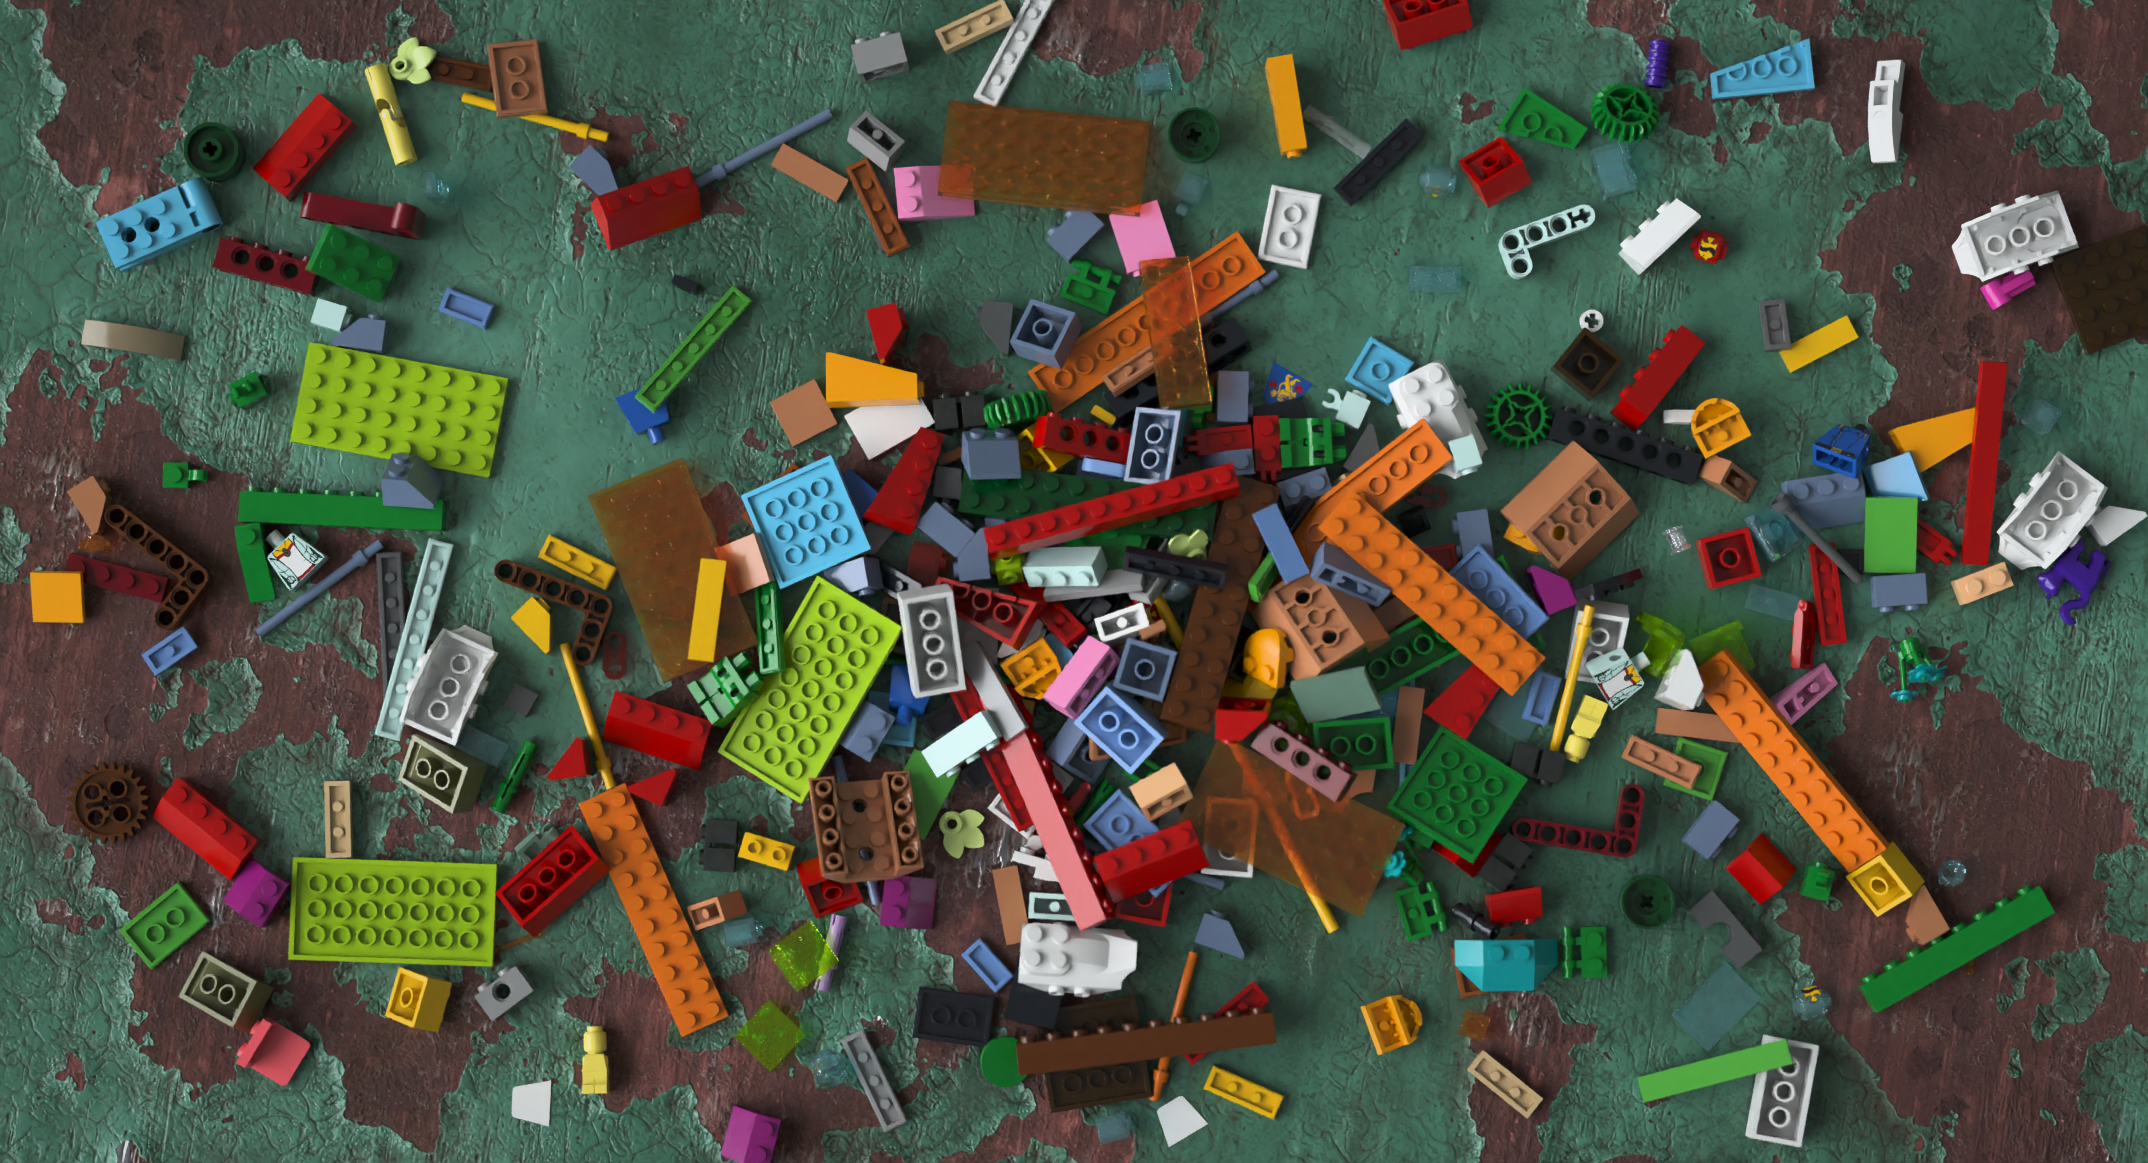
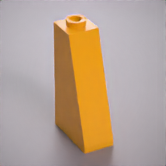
M1288 54L1267 58L1265 71L1281 156L1287 155L1289 159L1302 156V152H1306L1307 143L1293 55Z
M831 352L826 353V402L829 408L920 405V397L925 396L924 381L920 382L916 373Z
M1975 407L1897 427L1889 431L1888 434L1900 454L1912 450L1921 473L1972 442Z

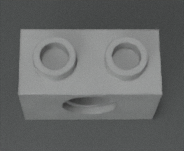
M508 965L498 973L500 978L492 983L489 979L477 988L479 993L474 997L491 1021L498 1019L537 990L520 965L515 967ZM501 984H506L510 988V995L507 998L501 997L498 993V988Z

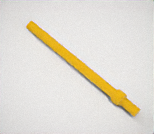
M466 92L463 93L462 102L496 111L495 100ZM545 114L518 117L577 134V137L584 139L589 137L607 142L610 135L609 132L591 128L590 124L583 122L577 124Z
M1585 604L1581 623H1578L1576 634L1578 636L1549 750L1559 752L1587 639L1591 637L1593 630L1591 623L1595 606L1591 604Z
M566 642L559 645L597 759L595 761L597 770L601 771L606 790L616 787L610 769L612 764L610 758L606 757L577 665L572 659L570 644Z

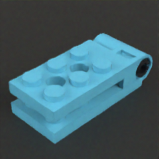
M203 177L189 180L180 185V187H173L95 222L115 268L120 269L121 272H125L208 235L223 225ZM159 221L160 226L158 230L152 232V225ZM136 232L135 240L129 242V235Z

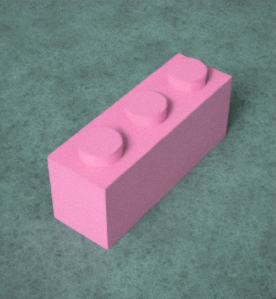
M1088 636L1043 697L1054 709L1076 720L1121 659L1109 646Z

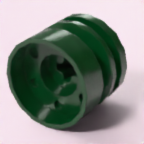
M1198 107L1186 108L1178 112L1171 120L1168 128V142L1173 154L1181 161L1190 164L1203 163L1210 159L1218 150L1221 140L1220 125L1215 116L1209 111ZM1195 130L1196 134H1201L1197 143L1187 139L1190 136V131Z
M1645 874L1637 875L1626 882L1621 889L1619 905L1624 917L1634 926L1643 929H1655L1664 925L1673 915L1675 898L1674 893L1666 882L1659 877ZM1642 895L1646 897L1652 896L1650 900L1651 907L1640 906L1642 903L1640 897Z

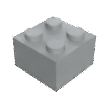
M886 31L879 34V38L870 40L869 37L855 40V44L850 45L861 83L910 71L900 32Z

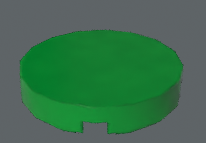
M1004 1036L994 1038L984 1046L980 1055L981 1069L983 1075L992 1084L999 1087H1012L1021 1083L1027 1077V1075L1019 1076L1016 1041H1020L1019 1039Z

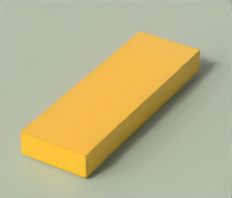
M1846 315L1792 343L1791 350L1778 352L1789 372L1792 373L1859 337Z
M550 534L538 555L539 558L606 591L618 568Z
M1213 1065L1203 1088L1273 1120L1284 1098V1095Z

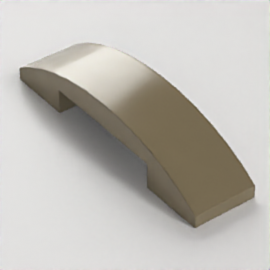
M85 320L81 345L182 361L186 336L130 325Z

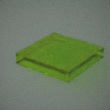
M769 999L733 1037L771 1072L806 1034Z

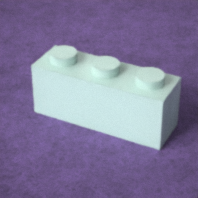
M1101 546L1045 547L1032 550L1022 566L1029 587L1099 586L1108 568Z
M987 709L980 711L921 752L937 778L944 775L949 778L961 770L959 766L964 762L971 764L981 757L979 752L985 748L987 751H990L1000 744L999 739L1003 735Z
M1030 892L1028 918L1075 921L1064 894Z

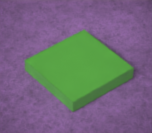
M1678 737L1673 753L1702 766V769L1692 790L1666 778L1663 785L1713 801L1728 753Z

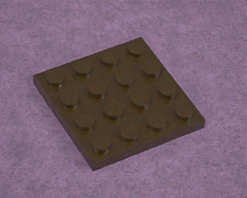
M2146 225L2056 258L2053 262L2049 263L2086 356L2148 332V230Z
M1136 995L1059 1007L1054 1031L1037 1027L1039 1039L1046 1038V1033L1061 1031L1062 1036L1071 1035L1072 1030L1087 1028V1032H1095L1098 1026L1112 1025L1113 1029L1123 1028V1023L1138 1022V1026H1141ZM1146 1060L1045 1073L1051 1113L1152 1097Z

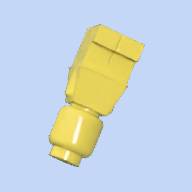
M1583 695L1571 726L1574 734L1569 735L1564 747L1565 759L1579 763L1580 759L1585 758L1590 746L1588 738L1595 737L1609 704Z
M588 1026L587 1032L584 1033V1051L588 1052V1054H585L583 1057L582 1094L610 1093L608 1056L603 1054L607 1049V1035L603 1031V1026Z

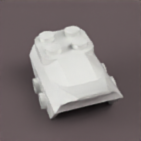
M2058 190L2033 198L2030 197V194L2015 199L2016 204L2007 207L2005 203L1990 208L1991 213L1962 224L1961 234L1952 245L1961 273L1977 276L1982 282L2014 271V274L2017 275L2030 270L2028 265L2038 262V265L2042 266L2053 262V256L2079 248Z
M1443 358L1429 363L1388 385L1399 415L1396 417L1402 429L1407 428L1408 430L1424 418L1446 448V444L1449 441L1473 434L1482 460L1483 453L1488 448L1475 424L1478 418L1472 407L1467 408L1464 399L1467 398L1461 385H1456ZM1452 462L1435 474H1445L1454 479L1463 475L1462 471L1455 473Z
M2059 451L2041 474L2037 472L2029 482L2031 488L2026 494L2022 492L2013 503L2016 506L1997 531L2000 537L1998 553L2021 570L2033 566H2041L2046 569L2068 546L2072 548L2080 538L2079 531L2083 526L2088 527L2095 519L2096 515L2094 512L2108 489Z
M466 625L451 631L443 628L428 649L427 654L423 652L417 663V667H420L416 677L412 676L406 687V690L409 692L400 721L455 746L468 718L472 719L477 711L478 705L475 703L479 694L483 696L489 682L486 679L499 654L493 649L492 637Z
M1056 922L1054 924L1022 923L1018 982L1042 991H1049V994L1056 996L1064 995L1065 992L1074 993L1077 997H1089L1090 994L1119 990L1125 977L1136 970L1137 940L1132 939L1125 934V930L1092 928L1080 931L1078 927L1069 926V924L1064 922Z

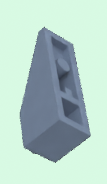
M589 145L569 166L599 196L620 189L613 169L607 161L609 156L599 146L594 149Z
M1323 542L1312 556L1311 579L1377 607L1391 592L1390 586L1363 568L1339 547Z

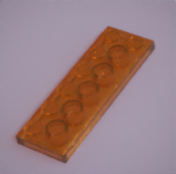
M1190 256L1141 260L1139 262V271L1160 410L1211 405L1212 397Z

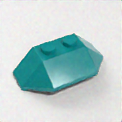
M1557 938L1454 940L1455 966L1482 992L1534 991L1558 964Z

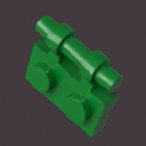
M1075 257L1072 267L1081 271L1079 276L1068 273L1060 297L1107 316L1116 293L1115 290L1107 288L1109 281L1119 285L1122 275L1113 272L1114 269L1109 267L1105 269L1092 264L1093 261L1089 259L1084 261ZM1088 273L1102 278L1100 284L1087 280Z
M1434 880L1425 882L1427 893L1420 894L1418 885L1393 892L1408 942L1432 935L1430 924L1436 922L1439 932L1449 929L1446 920L1448 919L1447 911L1443 910L1440 900L1442 895L1440 889H1437ZM1430 900L1434 915L1427 917L1423 902Z
M1606 926L1579 927L1580 937H1573V927H1562L1563 937H1560V945H1563L1561 968H1564V979L1574 978V968L1581 969V978H1608ZM1573 945H1580V960L1573 959Z

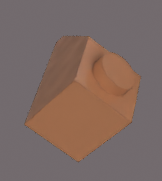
M1716 455L1705 460L1697 475L1712 487L1745 504L1757 484L1754 478L1732 461Z
M92 475L68 490L67 493L92 533L101 536L104 534L107 523L105 512L112 502V497L109 494L111 488L104 478L100 479Z
M1922 885L1911 898L1905 922L1909 927L1906 931L1911 940L1924 945L1947 932L1950 928L1925 885Z
M740 889L686 907L694 931L747 914Z

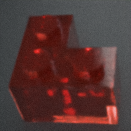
M914 540L908 560L907 574L928 585L927 587L934 586L939 577L940 570H946L949 559L948 555L945 554L946 550L939 546Z

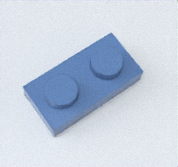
M183 626L141 656L154 675L159 676L200 647L188 629Z

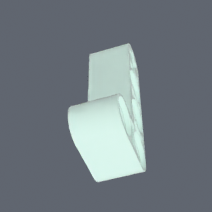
M1579 205L1506 232L1499 240L1498 245L1510 277L1522 280L1531 272L1533 265L1528 250L1589 228L1595 220L1594 210L1589 205ZM1580 212L1582 215L1588 216L1585 223L1583 220H1578L1571 225V220L1576 219ZM1559 220L1563 222L1565 230L1563 232H1556L1552 227L1553 221ZM1537 229L1541 233V239L1539 241L1530 239L1529 230ZM1509 237L1514 238L1517 241V248L1508 249L1505 245V239ZM1514 262H1523L1526 265V272H1516L1513 266Z

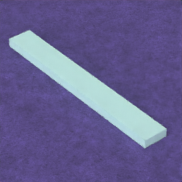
M431 538L428 540L376 727L375 735L400 741L405 724L400 721V717L409 692L406 690L410 678L412 676L416 677L420 668L417 667V663L426 648L452 554L453 544Z

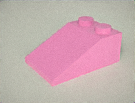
M970 165L894 168L898 219L900 223L975 216Z

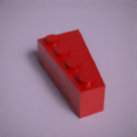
M1682 324L1676 331L1672 328L1662 339L1665 342L1661 349L1658 347L1654 349L1648 357L1651 362L1647 367L1643 365L1633 376L1636 379L1632 385L1627 384L1619 394L1621 399L1610 411V414L1633 432L1648 418L1706 344Z
M920 427L862 519L911 535L922 509L945 436L944 434Z
M940 576L934 586L948 584L952 589L956 616L1020 651L1044 606L1037 602Z
M1472 663L1422 710V714L1466 740L1500 686Z

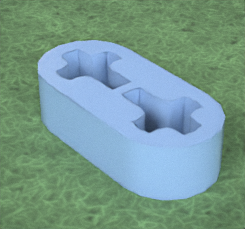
M1083 458L1081 471L1124 479L1126 465Z

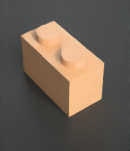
M2001 562L1953 580L1951 585L1959 605H1963L2011 587L2013 582L2005 562Z
M1175 763L1161 768L1156 773L1139 780L1136 784L1129 787L1148 822L1194 798Z

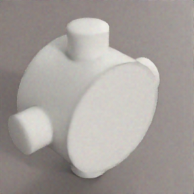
M1032 833L1028 839V844L1024 846L1027 849L1030 848L1031 850H1036L1037 853H1041L1043 844L1040 837Z

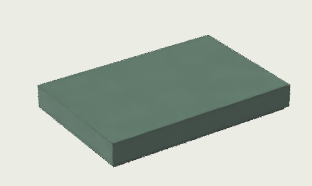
M1365 666L1291 681L1290 688L1308 724L1381 709V701Z

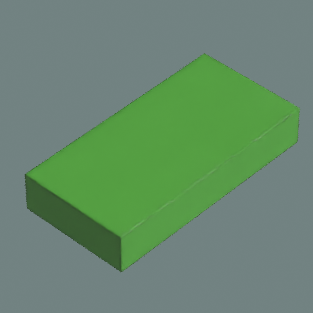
M1270 552L1248 583L1251 600L1260 602L1280 573Z

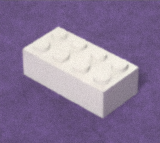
M948 584L897 592L910 687L915 698L965 690L966 685L952 589Z
M1763 1034L1761 1045L1786 1038ZM1787 1039L1794 1064L1756 1074L1745 1135L1754 1139L1801 1147L1819 1045Z

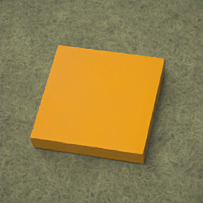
M83 571L30 572L33 622L84 623L86 621Z

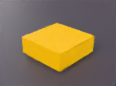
M1095 405L1090 412L1092 417L1107 424L1110 428L1113 427L1117 419L1116 416L1098 405Z

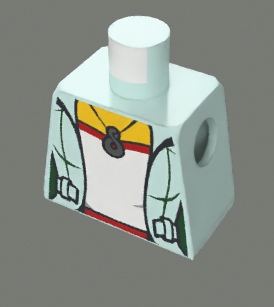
M274 530L266 538V541L274 548L267 559L286 587L293 592H296L330 559L295 533H291L285 539L278 530Z
M1618 648L1584 664L1612 710H1614L1643 687L1644 682L1638 672L1651 663L1643 651L1630 659L1623 648Z

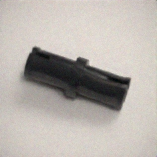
M1461 902L1453 907L1451 915L1467 924L1468 929L1478 931L1490 940H1494L1499 935L1500 927L1487 920L1481 912H1474Z

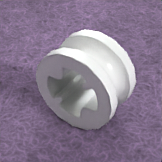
M1588 310L1580 317L1581 328L1586 327L1592 333L1598 331L1603 325V317L1599 311ZM1589 314L1595 315L1594 319L1598 320V325H1593L1594 328H1589V324L1585 322V317L1589 318Z

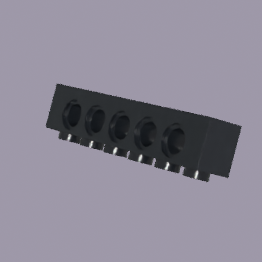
M1232 317L1229 320H1223L1216 328L1198 335L1194 341L1186 346L1176 348L1179 354L1178 358L1117 397L1108 390L1103 396L1121 427L1124 428L1134 422L1136 407L1156 409L1251 352L1250 341L1236 319ZM1219 342H1225L1222 347H1215ZM1198 355H1204L1200 360H1193ZM1182 368L1180 372L1172 373L1174 369ZM1154 381H1160L1157 386H1150ZM1133 394H1139L1135 399H1128Z
M1562 406V409L1557 408L1554 411L1553 420L1550 424L1551 428L1548 430L1546 440L1565 446L1575 441L1589 454L1688 486L1694 485L1703 455L1697 453L1698 449L1683 445L1682 449L1673 446L1674 442L1669 439L1659 437V440L1649 438L1650 434L1641 430H1635L1633 433L1625 430L1626 426L1620 423L1611 422L1610 425L1600 422V417L1592 414H1587L1586 417L1576 414L1577 410L1571 407ZM1576 422L1582 426L1583 433L1580 436L1572 434L1570 430L1572 423ZM1601 430L1606 433V443L1601 444L1595 440L1594 435L1596 431ZM1621 438H1626L1630 441V451L1626 452L1620 449L1619 440ZM1645 446H1650L1655 450L1654 459H1647L1643 455ZM1669 454L1678 456V467H1671L1668 464L1667 458Z

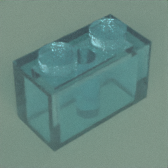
M1618 141L1590 151L1589 154L1604 201L1633 193L1636 190L1635 185H1638L1636 172L1630 170L1628 161L1631 160V156L1627 146L1623 147V144H1619Z

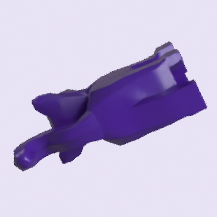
M2080 538L2072 548L2068 546V549L2055 560L2050 571L2040 573L2037 576L2041 589L2047 594L2045 598L2047 600L2052 596L2056 597L2063 581L2080 593L2079 599L2068 600L2060 609L2061 619L2068 625L2076 624V620L2070 615L2071 610L2083 609L2087 606L2092 593L2098 586V582L2106 576L2112 564L2111 561L2105 560V554L2097 549L2091 552V561L2088 565L2079 560L2085 544Z

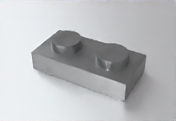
M1785 299L1760 301L1758 306L1765 353L1791 350Z

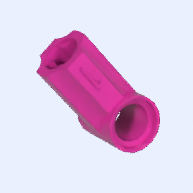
M2030 270L2017 275L2013 271L2003 278L1999 277L1980 289L1991 309L1994 310L2012 300L2013 296L2035 285Z

